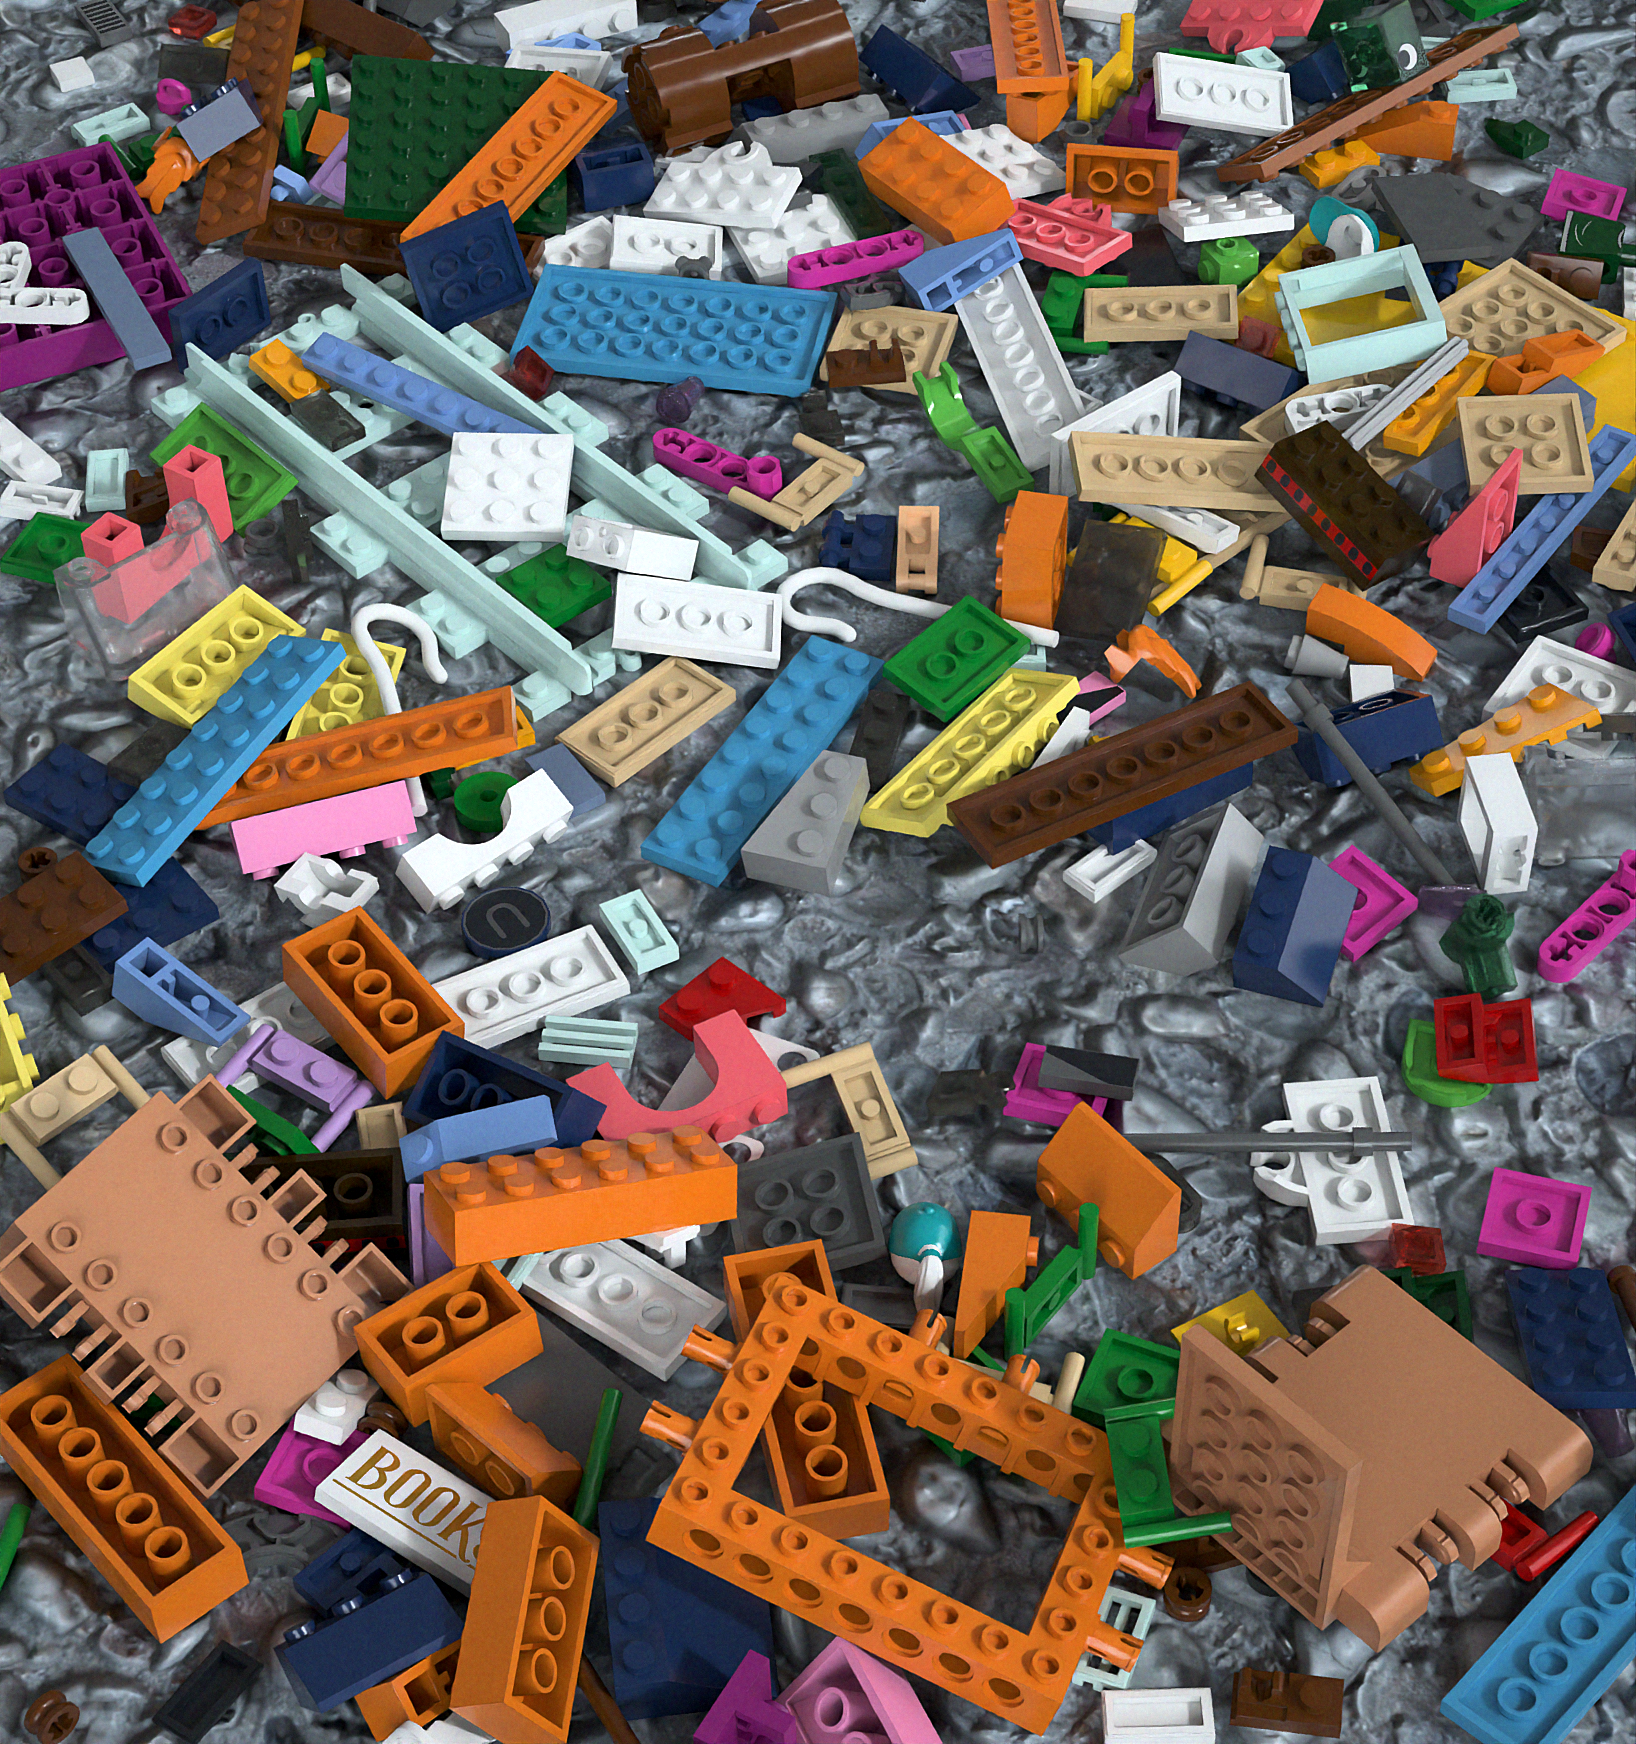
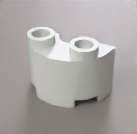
M305 852L279 879L274 888L282 903L289 898L305 914L300 919L301 922L316 928L359 905L363 907L378 891L379 884L377 878L367 872L351 869L347 875H344L341 867L333 860L324 859Z

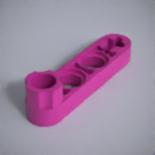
M901 230L794 256L787 263V288L821 291V286L866 276L870 273H879L903 267L924 254V238L919 232ZM832 263H845V264L837 265V264H832Z
M677 428L661 429L653 436V455L656 461L726 494H729L732 487L737 486L771 502L783 490L780 460L774 456H755L747 460ZM700 458L710 459L709 462L705 463L693 462V460ZM728 473H741V474H742L741 476H738V477H726V476H724L725 474H728Z
M1628 849L1623 852L1617 871L1542 942L1539 947L1536 969L1545 980L1553 983H1564L1575 978L1636 918V850ZM1626 890H1630L1629 896L1626 894ZM1612 905L1617 907L1622 913L1607 915L1601 912L1599 907ZM1587 930L1593 933L1596 938L1593 940H1581L1574 936L1573 932ZM1566 949L1568 951L1567 959H1560L1564 956Z

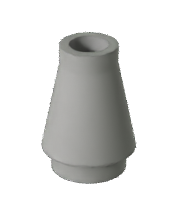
M1307 634L1304 637L1293 635L1283 667L1293 669L1292 674L1330 677L1342 680L1349 656L1335 651Z

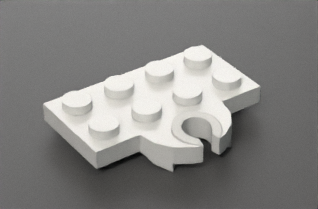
M737 141L722 146L711 153L703 163L671 162L644 207L643 213L648 219L705 225L775 228L803 178L799 167L773 166L767 148L760 143L754 141L750 145V152L746 154L742 141Z
M1377 1076L1284 1083L1282 1099L1287 1120L1273 1121L1262 1126L1260 1133L1352 1132V1127H1372L1373 1132H1391ZM1373 1151V1156H1352V1152H1251L1250 1166L1256 1167L1254 1168L1253 1177L1256 1186L1270 1199L1288 1206L1307 1207L1316 1245L1413 1238L1415 1224L1396 1151ZM1268 1162H1277L1285 1168L1282 1170H1272L1262 1165Z

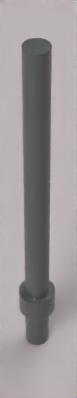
M1299 679L1290 683L1285 688V691L1304 714L1302 720L1313 734L1318 733L1441 894L1445 897L1458 888L1457 883L1332 723L1334 717L1323 703L1318 704Z
M1352 1127V1132L1121 1134L1141 1153L1352 1152V1156H1373V1151H1412V1132H1373L1372 1127Z

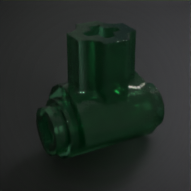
M1477 894L1470 897L1461 907L1438 942L1443 953L1452 962L1461 966L1468 994L1480 993L1482 1000L1497 998L1502 994L1514 991L1518 986L1506 943L1515 926L1514 912L1507 913L1504 904L1497 897L1489 894Z

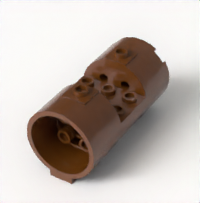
M761 0L756 4L749 18L748 41L736 44L734 40L718 45L715 49L707 36L700 29L693 28L692 25L680 28L679 25L670 26L661 31L657 39L625 48L622 54L621 71L623 73L628 72L629 77L627 80L628 89L624 90L632 119L642 139L645 142L652 140L654 142V152L661 154L663 158H675L693 151L692 149L700 146L712 147L727 142L734 130L730 120V107L740 105L743 101L775 95L783 112L787 114L793 110H805L823 106L828 102H840L857 98L862 90L858 81L859 62L857 48L849 21L837 0Z

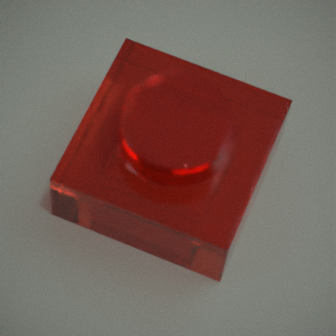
M188 3L168 19L169 31L185 36L188 39L198 40L217 25L216 13Z
M1244 315L1238 331V339H1235L1233 347L1271 361L1283 329Z
M527 345L517 352L508 376L520 389L524 390L536 401L546 394L555 370Z
M1392 1223V1228L1388 1235V1243L1393 1269L1411 1266L1413 1275L1420 1276L1444 1273L1447 1263L1441 1228Z

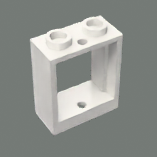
M574 514L566 555L627 572L690 581L699 541L640 525Z
M1509 752L1466 757L1457 823L1482 894L1492 895L1527 891L1538 826L1511 754Z

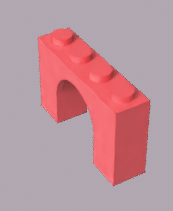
M188 444L163 465L169 496V516L161 537L147 553H145L140 526L109 511L80 534L98 610L129 624L234 533L220 457Z
M735 1009L693 1026L695 1057L714 1083L715 1088L707 1098L692 1107L678 1111H659L641 1105L628 1093L609 1062L565 1079L566 1085L607 1106L591 1140L610 1142L627 1139L633 1133L659 1134L672 1132L677 1126L693 1125L701 1127L717 1144L728 1142L737 1135L760 1125L772 1123L779 1117L788 1114L786 1082Z

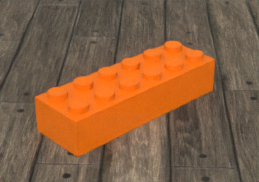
M693 1125L677 1126L672 1132L659 1134L633 1133L627 1139L610 1142L588 1140L583 1142L581 1146L573 1148L544 1147L536 1150L534 1154L517 1157L495 1155L486 1162L465 1164L451 1162L442 1165L440 1169L423 1172L424 1226L455 1267L667 1231L691 1225L696 1226L737 1218L738 1165L701 1127Z
M822 1239L723 1257L724 1292L737 1345L740 1341L743 1343L746 1341L780 1274L838 1302ZM794 1365L763 1429L759 1432L777 1512L835 1541L889 1530L890 1496L866 1405L859 1402L860 1397L824 1379L820 1383L812 1379L813 1374Z
M66 1353L0 1395V1455L157 1641L162 1644L249 1584L241 1548L112 1402L105 1405L82 1382L79 1377L84 1373V1370L69 1353Z

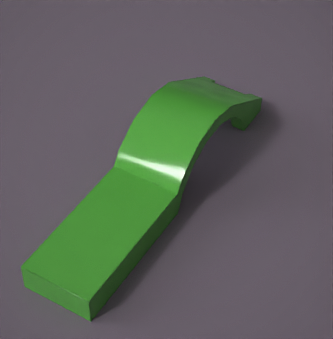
M947 361L941 362L939 366L941 375L926 380L920 370L914 372L912 381L936 435L948 448L962 452L998 504L1017 498L1019 490L1033 492L1035 480L997 428L992 426L983 430L969 415L958 387L957 374Z

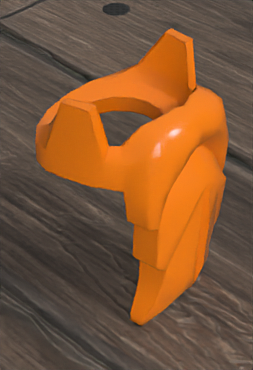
M168 126L152 145L151 149L155 153L153 157L155 162L146 171L147 177L144 181L135 186L140 198L148 200L151 211L156 215H159L162 211L168 194L174 193L181 182L186 183L188 180L195 182L211 159L208 157L199 164V161L183 138L172 137L167 139L173 129L171 126Z
M1144 624L1134 626L1130 633L1122 629L1116 636L1118 647L1112 644L1104 652L1110 667V679L1115 684L1119 683L1141 658H1144L1152 666L1155 665L1166 677L1172 679L1190 699L1196 696V690H1199L1202 686L1191 667L1183 660L1168 640L1160 638L1155 631Z

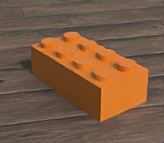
M911 116L857 163L871 193L943 246L994 232L1016 212L1007 186L1003 181Z
M360 905L282 945L283 981L386 1100L417 1083L442 1030L464 1039L465 1023Z
M541 1495L495 1501L487 1504L484 1525L480 1534V1547L475 1573L471 1582V1595L465 1627L461 1635V1648L455 1680L451 1688L449 1709L503 1744L567 1743L601 1540Z

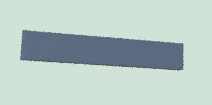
M98 227L63 236L62 242L65 251L134 370L138 371L172 360L168 344Z

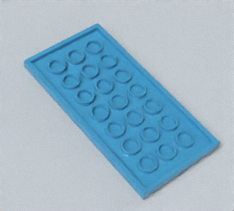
M545 264L510 351V367L810 398L838 308V293Z

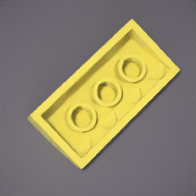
M243 584L128 677V699L164 721L192 730L193 726L201 721L216 705L219 697L226 693L242 676L243 671L252 665L263 653L272 639L276 638L279 634L304 637L306 629Z
M325 628L321 640L341 643L347 656L294 715L285 741L385 716L375 676L368 662L360 653L351 634ZM373 640L381 651L396 685L406 649Z

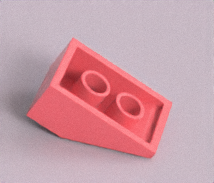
M1515 448L1467 500L1460 511H1454L1451 514L1446 529L1442 534H1436L1432 539L1427 551V557L1431 558L1429 576L1464 589L1512 534L1523 450Z

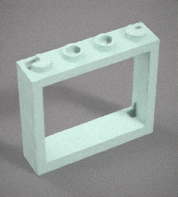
M1414 244L1278 275L1280 291L1274 293L1276 309L1280 313L1284 333L1287 332L1291 352L1294 353L1297 371H1305L1309 385L1428 359L1448 342L1445 319ZM1405 285L1419 322L1311 346L1299 312L1300 309Z

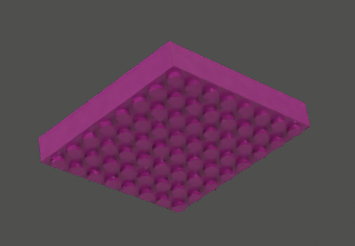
M110 141L0 169V245L16 241L22 242L28 247L32 265L24 287L80 289L87 295L90 315L86 320L72 325L0 323V393L6 389L28 383H37L45 378L63 373H72L84 367L102 362H111L116 358L126 356L64 249L62 237L98 227L166 343L174 342L168 311L192 296L193 293ZM41 304L30 305L27 307H35Z

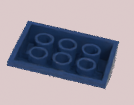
M642 1497L598 1502L616 1704L625 1719L631 1721L709 1711L750 1649L769 1658L772 1700L775 1701L780 1695L768 1601L646 1541V1536L662 1498Z

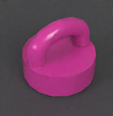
M168 78L158 82L156 99L158 109L168 115H178L184 105L192 103L190 90L181 82Z
M1604 623L1591 624L1579 635L1574 649L1615 664L1617 657L1613 646L1616 641V634Z

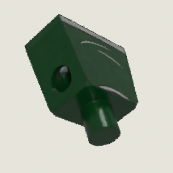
M1567 210L1558 254L1604 259L1600 284L1612 285L1616 283L1619 266L1636 268V245L1623 243L1626 225L1621 222Z

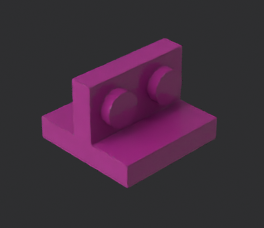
M1153 74L1150 81L1142 85L1139 97L1126 96L1104 132V145L1177 151L1191 125L1156 120Z
M751 1649L748 1651L694 1733V1744H797L795 1716H792L783 1705L772 1700L769 1658Z

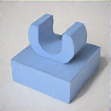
M280 164L274 169L273 180L276 186L271 189V199L306 204L314 196L304 177Z

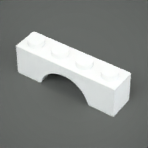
M541 768L507 790L500 806L503 831L497 837L485 843L467 845L451 841L437 833L403 854L395 874L427 914L440 906L444 910L448 909L461 900L465 894L464 891L474 884L478 887H483L491 882L499 874V869L509 862L513 865L523 862L533 853L534 846L544 840L550 844L559 839L568 830L566 824L574 808Z

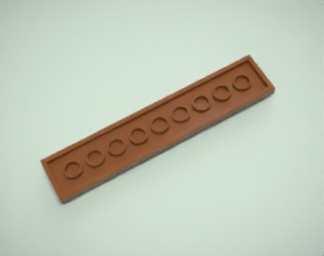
M304 0L251 1L238 11L225 82L233 77H236L238 82L247 77L264 122L259 127L210 156L211 159L209 160L195 233L196 238L203 246L264 224L266 221L283 124L282 113L285 111Z
M1516 22L1467 29L1420 55L1413 70L1406 71L1400 66L1216 168L1219 181H1235L1236 185H1242L1254 179H1258L1259 183H1264L1277 178L1280 175L1278 172L1284 167L1292 168L1304 163L1307 154L1325 151L1332 146V140L1336 138L1344 139L1357 133V126L1361 124L1368 125L1381 120L1384 111L1402 108L1409 103V97H1417L1431 92L1434 89V83L1452 80L1459 75L1458 70L1461 68L1467 69L1483 62L1482 57L1486 54L1493 55L1508 48L1507 43L1520 36Z

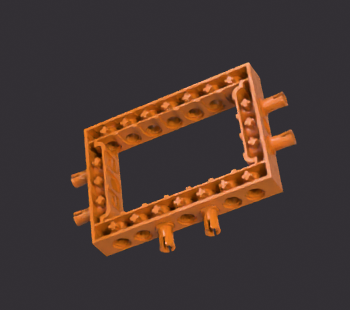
M782 1274L777 1279L744 1343L740 1341L736 1345L695 1324L686 1340L681 1355L722 1374L724 1383L705 1419L699 1418L697 1422L654 1400L643 1420L640 1432L682 1451L681 1457L684 1458L658 1507L646 1536V1541L1041 1737L1060 1708L1080 1656L1085 1651L1099 1656L1130 1673L1141 1652L1140 1649L1144 1641L1100 1620L1101 1615L1098 1614V1610L1113 1572H1116L1117 1569L1131 1574L1161 1590L1171 1572L1175 1559L1147 1546L1126 1549L1107 1433L1029 1395L1035 1380L1040 1374L1039 1364L1031 1358L1025 1373H1021L1020 1370L1027 1356L1023 1354L1013 1355L1007 1363L1002 1380L999 1381L935 1349L947 1328V1322L938 1313L932 1327H927V1323L934 1310H919L915 1315L913 1325L907 1336ZM794 1365L813 1374L812 1379L820 1383L824 1379L860 1397L859 1402L867 1406L871 1402L907 1420L906 1425L914 1429L918 1425L954 1443L953 1448L961 1452L963 1449H967L1001 1466L1000 1471L1008 1475L1011 1472L1016 1473L1048 1489L1047 1494L1055 1498L1060 1495L1079 1504L1066 1529L1067 1534L1063 1542L1064 1544L1050 1568L1053 1574L1034 1607L1031 1625L1026 1634L732 1490L733 1484L744 1467L760 1430L763 1429Z

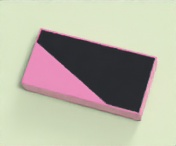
M1095 670L1078 682L1081 691L1056 715L1061 726L1075 706L1090 712L1089 726H1091L1125 703L1126 691Z

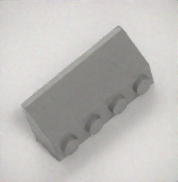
M877 93L872 95L864 94L854 99L828 102L823 106L805 110H793L787 114L761 117L755 121L742 123L732 134V141H742L746 154L750 152V145L754 141L760 143L767 148L772 162L823 164L856 156L854 152L871 123L889 120V112Z
M1230 802L1165 833L1117 955L1123 962L1185 977L1202 969H1211L1220 962L1224 955L1223 949L1229 932L1235 925V916L1240 902L1246 895V886L1251 872L1258 862V853L1264 840V836Z

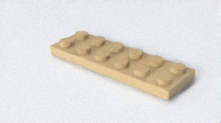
M1084 431L1070 432L1067 443L1078 501L1288 513L1254 476L1275 443Z

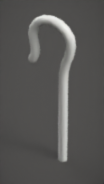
M829 567L803 569L789 576L778 587L776 594L782 595L781 619L786 625L800 631L833 635L848 643L856 639L857 634L854 628L837 619L804 615L795 611L790 603L792 595L805 586L826 583L843 588L855 596L876 605L936 620L953 607L880 589L854 575ZM1003 619L1028 637L1031 643L1055 648L1058 644V631Z
M373 603L360 608L351 619V635L375 676L384 713L387 716L402 712L391 671L367 630L369 622L374 620H390L409 628L418 636L421 642L422 662L429 677L435 683L443 684L446 682L448 674L439 661L437 637L427 622L404 607L389 603ZM419 776L403 778L402 781L405 780L413 816H423L428 809Z

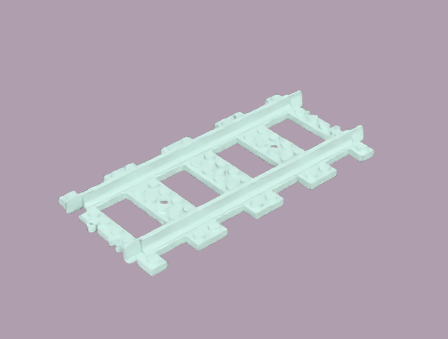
M348 264L340 265L343 288L357 299L351 311L345 306L341 307L339 304H335L324 309L319 319H316V316L313 314H303L298 317V323L291 328L261 343H250V356L278 338L301 359V356L323 332H327L344 341L362 332L394 356L395 359L390 362L546 434H573L574 451L569 489L585 500L587 504L566 515L563 542L520 541L474 567L436 536L441 533L451 450L377 490L345 465L342 460L413 423L416 419L345 386L285 417L251 390L265 383V381L248 367L250 356L231 353L230 359L218 364L189 342L185 344L189 367L184 370L186 382L170 388L150 400L153 413L173 429L201 402H204L291 472L299 481L296 486L332 514V516L308 528L310 541L356 579L367 575L388 562H392L428 591L427 595L405 606V608L419 615L427 622L437 637L438 646L455 660L490 641L531 674L511 686L515 696L516 706L519 705L525 717L533 723L570 702L571 690L577 695H587L593 691L592 686L595 687L615 675L617 665L621 664V667L626 671H636L642 665L641 655L650 654L649 652L611 648L613 627L572 650L571 642L496 584L495 578L559 543L567 547L574 514L640 525L699 541L689 582L758 591V588L788 571V558L762 539L732 555L731 547L696 522L699 518L710 513L709 500L657 463L638 475L633 476L595 448V446L609 439L608 426L566 395L558 391L544 400L535 403L499 377L513 368L510 367L509 354L466 322L441 334L407 309L418 302L415 299L411 282L399 273H395L373 284ZM364 403L373 404L369 409L359 407ZM583 560L601 576L614 569Z

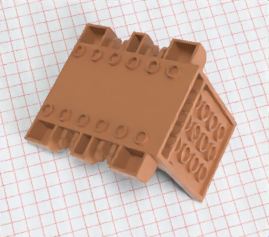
M211 1073L203 1078L176 1104L160 1090L18 1217L0 1237V1296L32 1329L39 1325L65 1300L73 1307L49 1331L56 1338L65 1336L76 1325V1321L80 1317L95 1330L91 1336H86L75 1347L72 1355L79 1362L103 1340L111 1347L79 1378L105 1405L111 1402L137 1376L145 1382L121 1406L129 1414L132 1411H137L148 1400V1396L152 1392L167 1405L147 1422L144 1430L151 1437L162 1429L175 1415L183 1422L154 1451L200 1503L206 1501L359 1349L353 1329L355 1325L389 1307L379 1302L393 1300L396 1303L417 1290L372 1242L359 1251L337 1273L329 1266L349 1247L343 1238L339 1241H334L324 1251L322 1257L308 1245L309 1241L315 1240L325 1230V1226L328 1224L326 1220L320 1215L300 1235L293 1227L319 1204L327 1194L302 1168L266 1201L260 1193L281 1173L272 1166L259 1174L252 1185L238 1170L245 1168L256 1158V1153L259 1150L252 1143L231 1162L223 1156L257 1121Z
M1361 1265L1312 1303L1309 1321L1303 1327L1307 1338L1312 1344L1316 1345V1348L1306 1340H1303L1301 1336L1299 1337L1295 1334L1287 1337L1285 1340L1278 1336H1270L1243 1358H1240L1199 1323L1182 1334L1174 1419L1163 1420L1159 1424L1173 1503L1188 1516L1229 1510L1233 1532L1211 1535L1215 1540L1321 1631L1338 1619L1378 1653L1427 1611L1430 1596L1427 1582L1434 1579L1437 1574L1435 1566L1428 1556L1423 1554L1420 1548L1431 1557L1436 1558L1437 1562L1448 1565L1457 1559L1473 1572L1499 1549L1502 1536L1500 1521L1509 1515L1506 1505L1499 1495L1513 1504H1520L1528 1499L1544 1511L1589 1472L1593 1458V1448L1589 1438L1578 1425L1376 1268L1370 1265Z

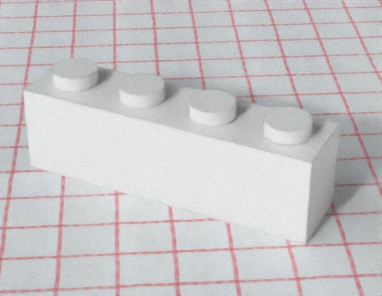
M540 0L494 13L496 41L504 53L513 49L515 44L535 46L534 43L556 39L561 35L572 32L596 40L638 28L636 0Z

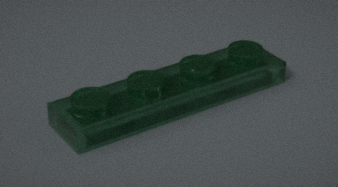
M843 148L809 155V163L823 164L824 176L818 183L824 193L829 194L857 241L892 233L891 224Z

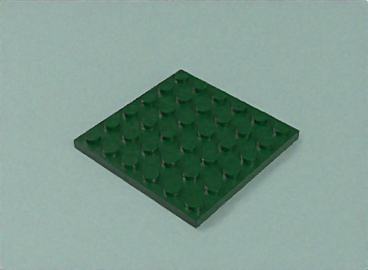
M353 54L344 217L412 223L554 71ZM567 166L513 223L515 231L565 235L567 225Z

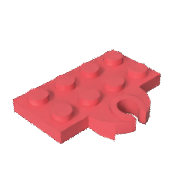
M1193 0L1180 25V29L1184 37H1208L1213 53L1229 55L1230 47L1238 43L1234 49V53L1237 56L1239 52L1262 46L1270 49L1276 36H1307L1324 0Z
M1071 192L1056 198L1047 206L1018 197L1012 201L1016 212L995 230L1010 228L1014 233L1023 258L1041 262L1047 267H1056L1071 272L1079 277L1092 274L1096 269L1109 261L1115 260L1120 254L1132 248V233L1112 227L1111 205L1101 203L1093 211L1092 199H1072Z

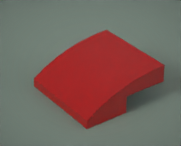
M1480 993L1433 999L1437 1071L1440 1077L1490 1084L1539 1081L1534 1010L1531 998L1483 1005Z

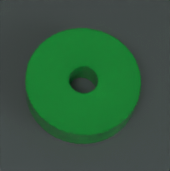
M494 771L481 772L466 778L459 784L454 793L457 819L463 826L476 832L492 833L502 831L503 819L500 806L507 790L519 782L508 774Z

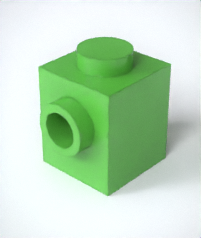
M1243 235L1219 238L1218 240L1202 244L1200 262L1197 266L1199 277L1208 285L1235 284L1237 289L1248 286L1258 274L1259 251Z

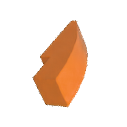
M1578 328L1526 339L1522 353L1495 359L1485 387L1498 396L1529 395L1562 374L1569 379L1574 378L1600 358L1606 348Z
M1323 583L1307 608L1305 633L1344 645L1343 654L1349 656V660L1365 665L1392 666L1393 674L1422 683L1437 657L1438 651L1401 620L1375 604L1348 591Z

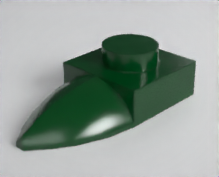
M1485 118L1484 128L1488 136L1496 144L1521 160L1548 148L1550 135L1525 119L1517 123L1494 118Z

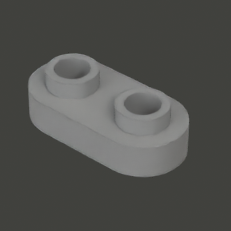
M1377 165L1358 167L1333 190L1332 197L1351 208L1365 211L1377 199L1371 190L1373 178L1387 177L1386 170Z

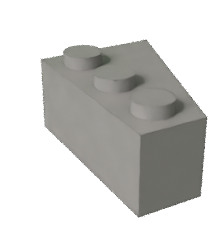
M823 750L741 848L746 877L831 897L870 789L866 759Z

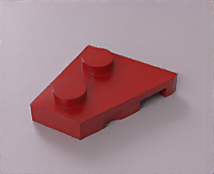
M723 956L658 1006L659 1019L691 1042H694V1025L732 1009L736 1010L746 1026L747 1018L771 1012L773 1018H777L787 1012L786 1000Z

